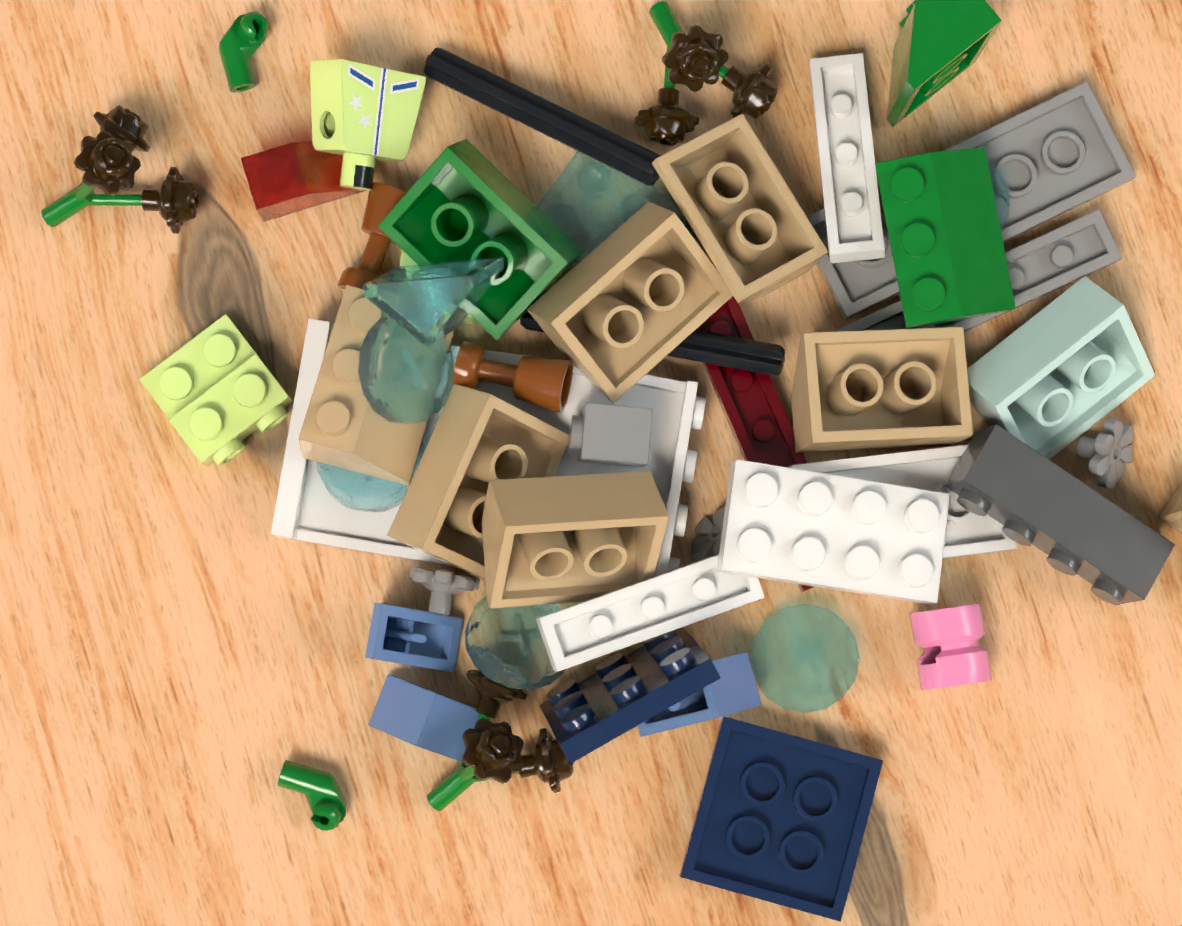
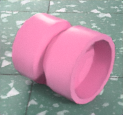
M981 604L910 613L914 644L922 647L924 654L917 659L921 690L992 681L988 650L980 647L978 644V640L985 635Z

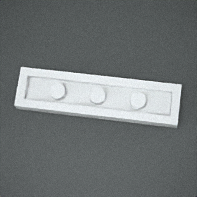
M863 53L809 59L830 263L885 258Z
M719 554L538 617L536 621L552 668L555 672L765 598L759 579L718 572Z

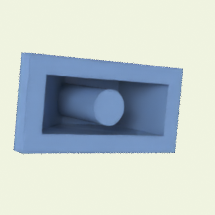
M748 652L712 661L721 678L638 725L640 737L723 717L762 705Z

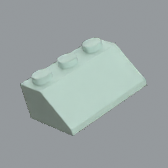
M1086 276L1072 285L967 369L970 399L989 426L997 424L1049 460L1156 376L1125 306Z

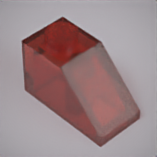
M312 141L292 142L241 158L256 210L264 222L367 191L340 187L343 155L317 151L312 145Z

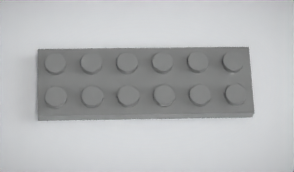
M1087 81L944 150L985 147L1003 243L1116 189L1136 177ZM879 182L877 184L885 258L830 263L825 210L822 209L807 217L828 250V253L816 264L844 320L900 294Z

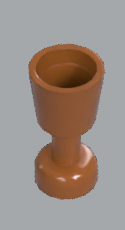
M373 182L361 230L370 236L359 267L346 268L340 277L339 287L345 289L346 285L383 295L387 294L388 283L379 276L390 243H396L378 225L407 193L406 191Z
M465 341L461 344L454 367L453 385L457 384L475 390L479 387L481 381L513 387V395L518 400L558 413L564 411L573 375V361L571 359L523 356L518 366L486 360L485 351L478 344Z

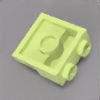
M226 314L139 379L191 451L207 467L213 462H216L220 467L235 458L245 448L241 442L258 428L262 433L273 429L288 416L285 408L293 402Z

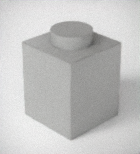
M585 403L582 407V416L572 415L569 448L579 449L578 462L644 467L648 465L653 409Z

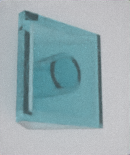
M503 257L398 266L364 284V297L427 348L461 325L503 271Z

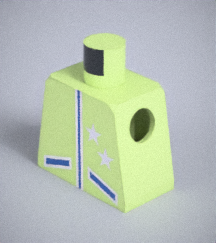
M344 59L311 61L312 145L317 151L343 155L340 187L372 190L375 161H403L407 157L425 88L426 77Z

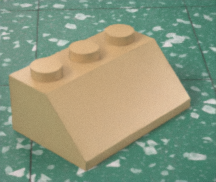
M743 114L669 151L652 162V165L738 304L764 297L802 276L828 253L822 240Z
M648 201L527 310L558 350L567 359H571L573 365L609 401L615 403L724 305L733 294L718 270L675 212Z
M346 285L298 438L303 458L409 486L453 341L454 331L401 299Z
M963 327L811 332L801 334L791 397L795 452L951 446L973 436Z
M454 384L387 536L485 579L482 517L489 480L554 476L569 443L570 435L492 394Z
M651 471L489 480L482 517L486 594L489 608L583 602L654 577L669 515Z

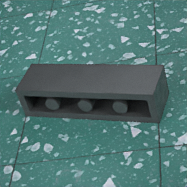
M997 424L975 432L945 484V487L959 495L957 502L966 510L979 516L989 515L1004 525L1002 532L1008 538L1021 545H1034L1048 555L1046 561L1053 568L1070 576L1079 575L1092 584L1091 591L1094 595L1113 605L1145 600L1175 546L1174 543Z

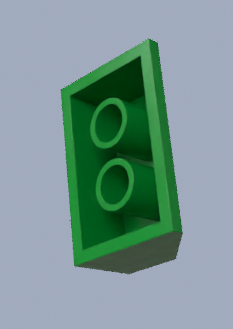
M915 0L906 9L908 15L899 23L902 31L893 50L887 120L892 127L901 122L976 62L1002 21L985 0Z
M467 139L447 146L378 225L392 241L496 340L502 337L584 252Z
M985 147L929 152L875 163L906 329H917L1015 310L1016 307Z

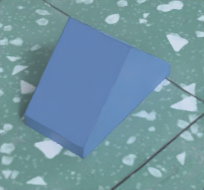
M374 602L365 658L454 672L463 618Z
M388 674L368 725L417 747L462 762V756L465 751V744L462 738L463 732L469 728L474 729L480 713L476 712V708Z

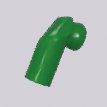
M248 12L240 15L232 23L219 43V52L229 90L233 93L247 91L256 86L249 60L260 47L269 30L266 18L258 12Z
M285 760L279 776L278 786L305 794L313 813L311 820L316 828L322 831H330L338 827L339 823L346 816V802L335 777L328 772Z

